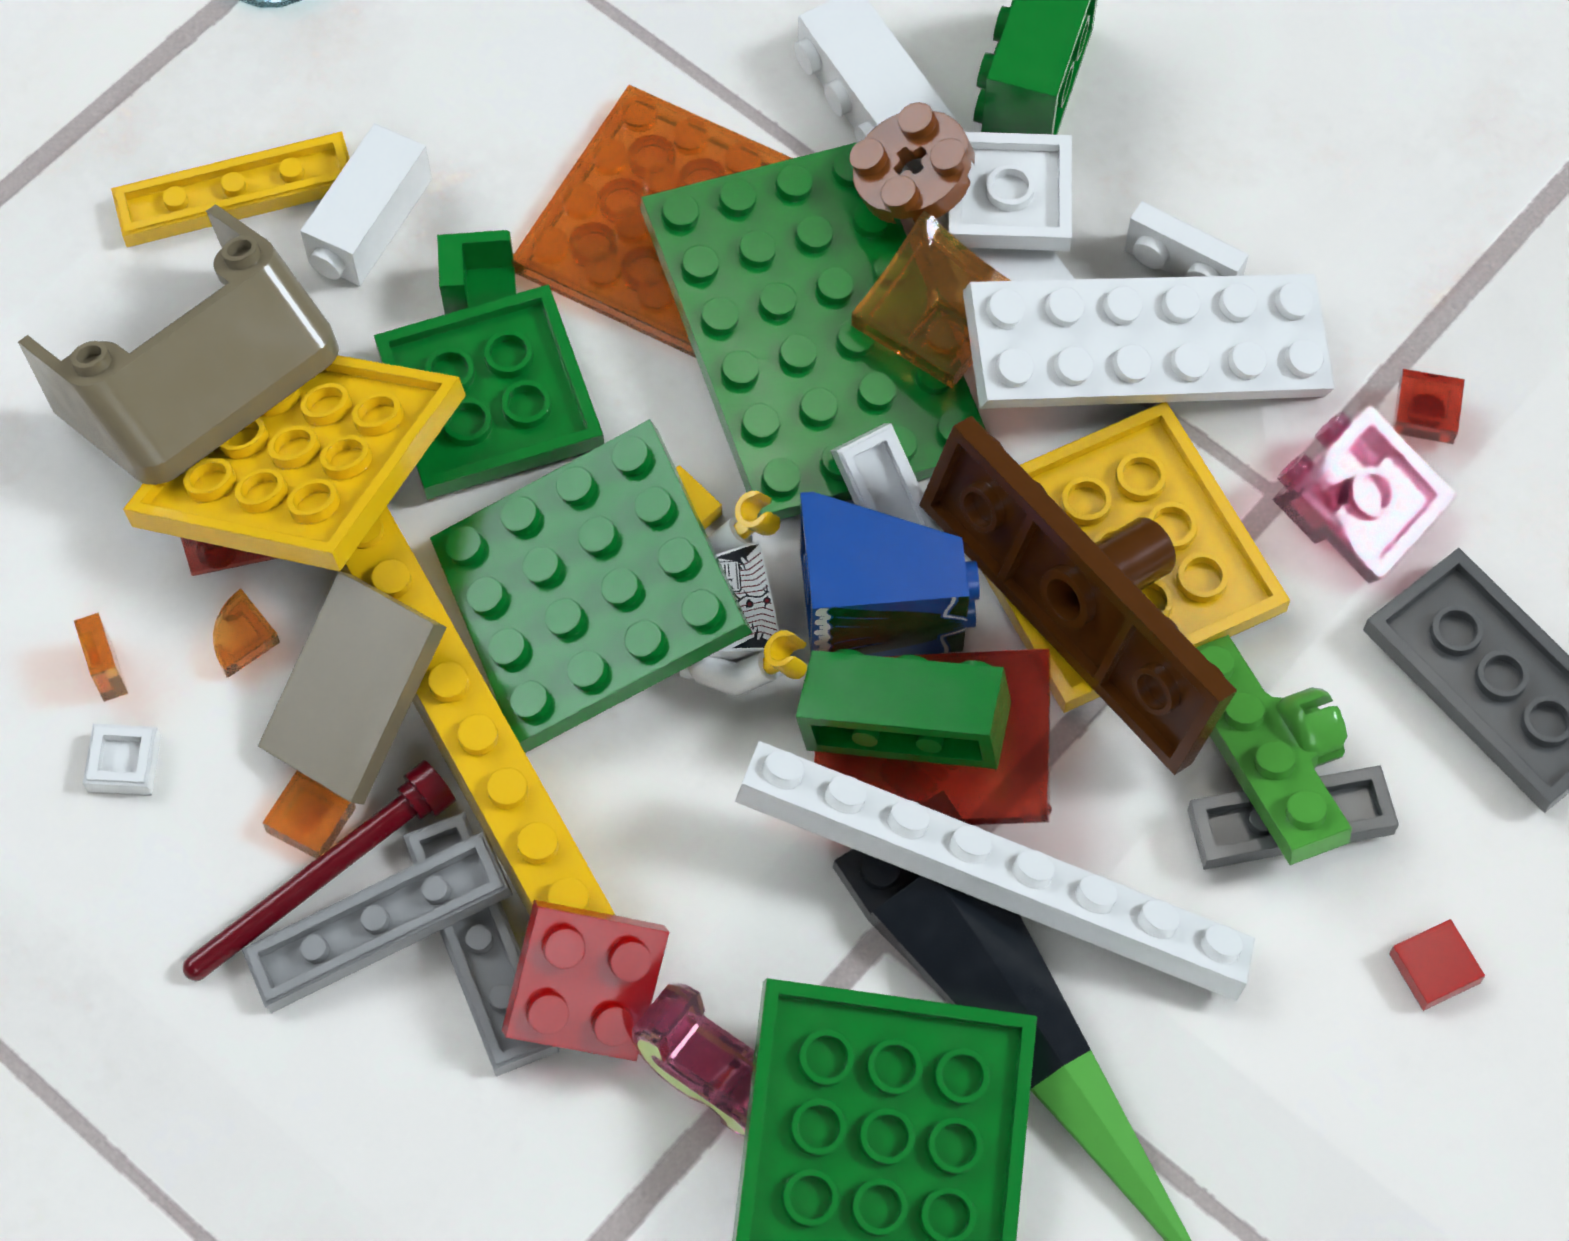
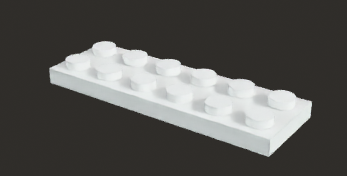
M1315 274L970 282L963 290L979 409L1325 397L1335 389Z

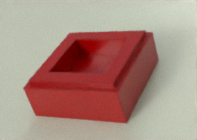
M1451 919L1394 945L1389 953L1423 1011L1481 984L1485 978V974Z

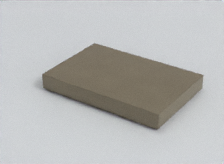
M341 571L338 572L258 747L347 801L364 805L447 627L354 575Z

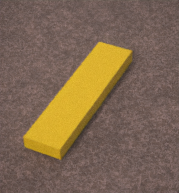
M341 131L111 188L126 247H131L212 227L206 210L215 204L240 220L320 200L329 190L350 157Z

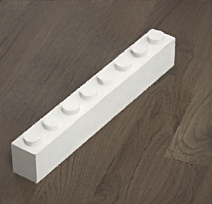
M830 0L798 16V42L794 44L797 60L808 75L814 73L824 86V93L829 106L837 116L845 115L854 128L857 142L864 140L869 132L878 124L900 113L905 106L911 103H926L931 107L932 111L945 113L956 120L868 0ZM922 158L908 162L901 173L906 170L912 171L913 174L920 172L923 169L920 161ZM948 212L935 220L918 224L926 241L931 245L937 243L948 258V266L954 280L963 289L970 282L1074 279L1056 253L1051 250L948 247Z

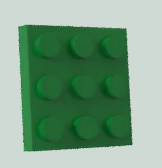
M549 284L374 335L381 363L458 376L466 393L465 398L416 465L427 500L586 453L604 444L602 429Z

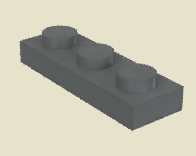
M1381 765L1319 776L1352 827L1350 843L1395 834L1399 823ZM1244 790L1190 800L1187 811L1203 870L1283 855Z

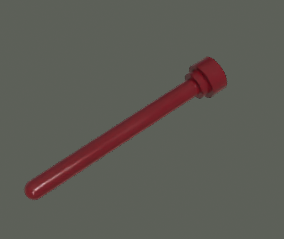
M423 760L403 776L405 783L397 788L398 797L187 957L182 967L184 975L192 981L204 979L416 816L421 820L429 813L434 817L439 815L456 801L448 785L438 772L426 760Z

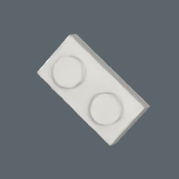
M1141 201L1130 218L1124 250L1133 255L1144 266L1151 269H1161L1175 277L1244 276L1249 254Z

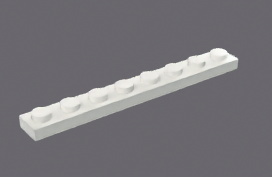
M758 741L735 802L1232 1000L1237 1001L1247 985L1255 938L1048 856L1040 851L1030 849L977 826L952 818L914 801L869 785L854 777L844 775L791 752Z

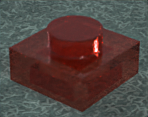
M1403 369L1398 385L1392 433L1454 444L1459 430L1465 379Z

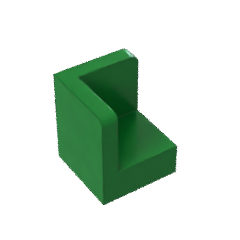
M498 230L437 235L439 287L445 314L517 294L515 260L510 231Z

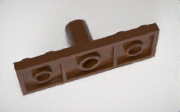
M972 416L955 424L952 427L919 506L944 532L962 537L964 553L970 560L977 562L978 568L1158 759L1174 775L1178 774L1194 762L1237 690L1224 677L1220 669L1210 663L1179 631L1176 624L1166 617L1141 591L1173 570L1176 554L1169 535L1157 522L1149 518L1140 517L1094 543L1046 493L1042 485L1033 480L1004 450L1001 443L991 436Z

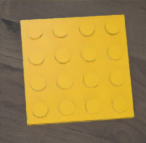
M337 355L334 362L325 370L177 478L157 485L143 483L123 510L131 526L135 528L340 572L465 398L466 393L458 376Z
M1167 402L1157 404L1020 464L1033 480L1042 485L1046 493L1094 543L1140 517L1149 518L1157 522L1167 532L1175 549V566L1169 574L1141 591L1166 617L1176 624L1179 631L1196 648L1227 635L1232 637L1287 612L1291 600ZM984 574L1063 713L1100 697Z

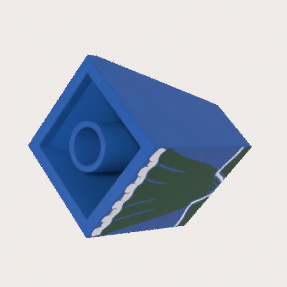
M816 492L800 493V558L810 655L812 650L835 652L840 649H851L864 655L882 657L963 652L966 628L976 627L975 600H979L980 585L977 562H965L962 537Z

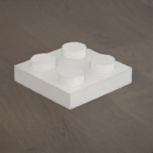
M965 132L975 153V165L971 162V169L968 174L971 183L965 196L948 212V247L1070 251L1072 240V135Z

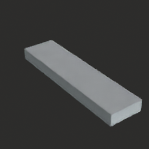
M465 812L403 835L414 865L474 836ZM501 901L440 930L496 1077L559 1052L558 1047L505 1038L502 1032L521 951Z
M482 831L242 948V952L265 1008L273 1013L512 896L513 893L493 848Z

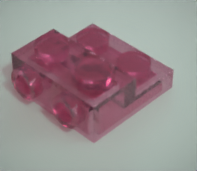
M1368 406L1349 417L1341 411L1325 423L1315 435V438L1322 446L1311 458L1305 452L1301 453L1279 473L1277 479L1284 487L1272 500L1314 544L1326 539L1371 584L1382 579L1454 498L1455 494L1371 406Z

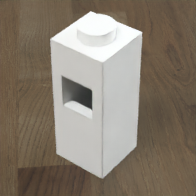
M373 124L300 230L308 262L318 273L329 279L337 280L342 278L361 286L432 180L425 145L378 124Z

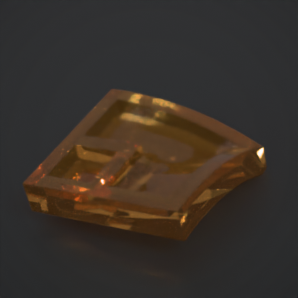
M923 211L886 269L852 312L851 326L953 389L973 364L963 290L970 282L1011 280L976 256L950 234L931 214Z

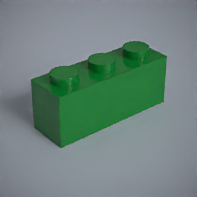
M840 649L835 652L812 650L796 713V720L807 751L998 769L1011 698L1004 667L991 666L982 661L969 660L962 663L928 661L916 655H902L893 658L864 655L851 649Z

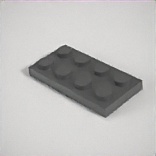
M1457 548L1368 618L1363 631L1546 813L1569 794V655L1460 548Z

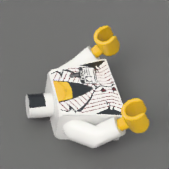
M759 491L744 493L738 499L735 506L736 518H730L708 537L753 633L679 672L680 677L694 679L699 684L732 696H740L777 680L783 674L791 679H800L807 671V664L796 656H790L794 651L804 649L807 643L788 630L779 631L760 541L752 542V534L754 532L762 536H770L775 534L780 528L779 516L771 512H765L758 517L760 510L769 505L772 499Z

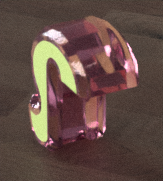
M668 984L631 1029L634 1046L642 1059L662 1079L690 1099L712 1109L720 1117L723 1125L744 1137L755 1050L703 1015L705 1007L699 991L686 984Z

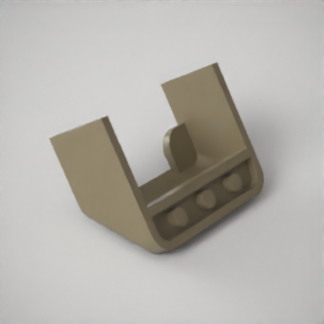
M216 204L206 210L222 247L214 258L213 267L219 281L225 286L132 352L128 353L113 342L89 341L78 346L72 354L60 361L29 335L18 341L53 412L136 480L144 484H162L180 476L325 370L334 362L339 352V346L329 322L273 245Z

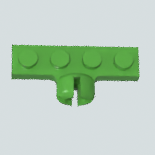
M1229 635L1197 647L1210 663L1220 669L1224 677L1237 690L1211 732L1210 737L1289 865L1350 843L1352 827L1315 771L1316 767L1340 759L1345 753L1344 742L1348 735L1341 711L1338 706L1318 708V706L1332 702L1331 695L1321 688L1311 687L1284 698L1271 697L1264 691Z

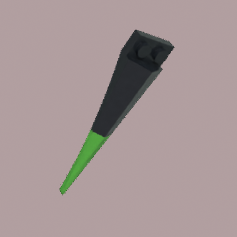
M944 793L923 805L963 821ZM855 849L834 860L833 869L867 920L949 1004L1037 1016L1030 1091L1081 1145L1165 1241H1192L1021 916Z

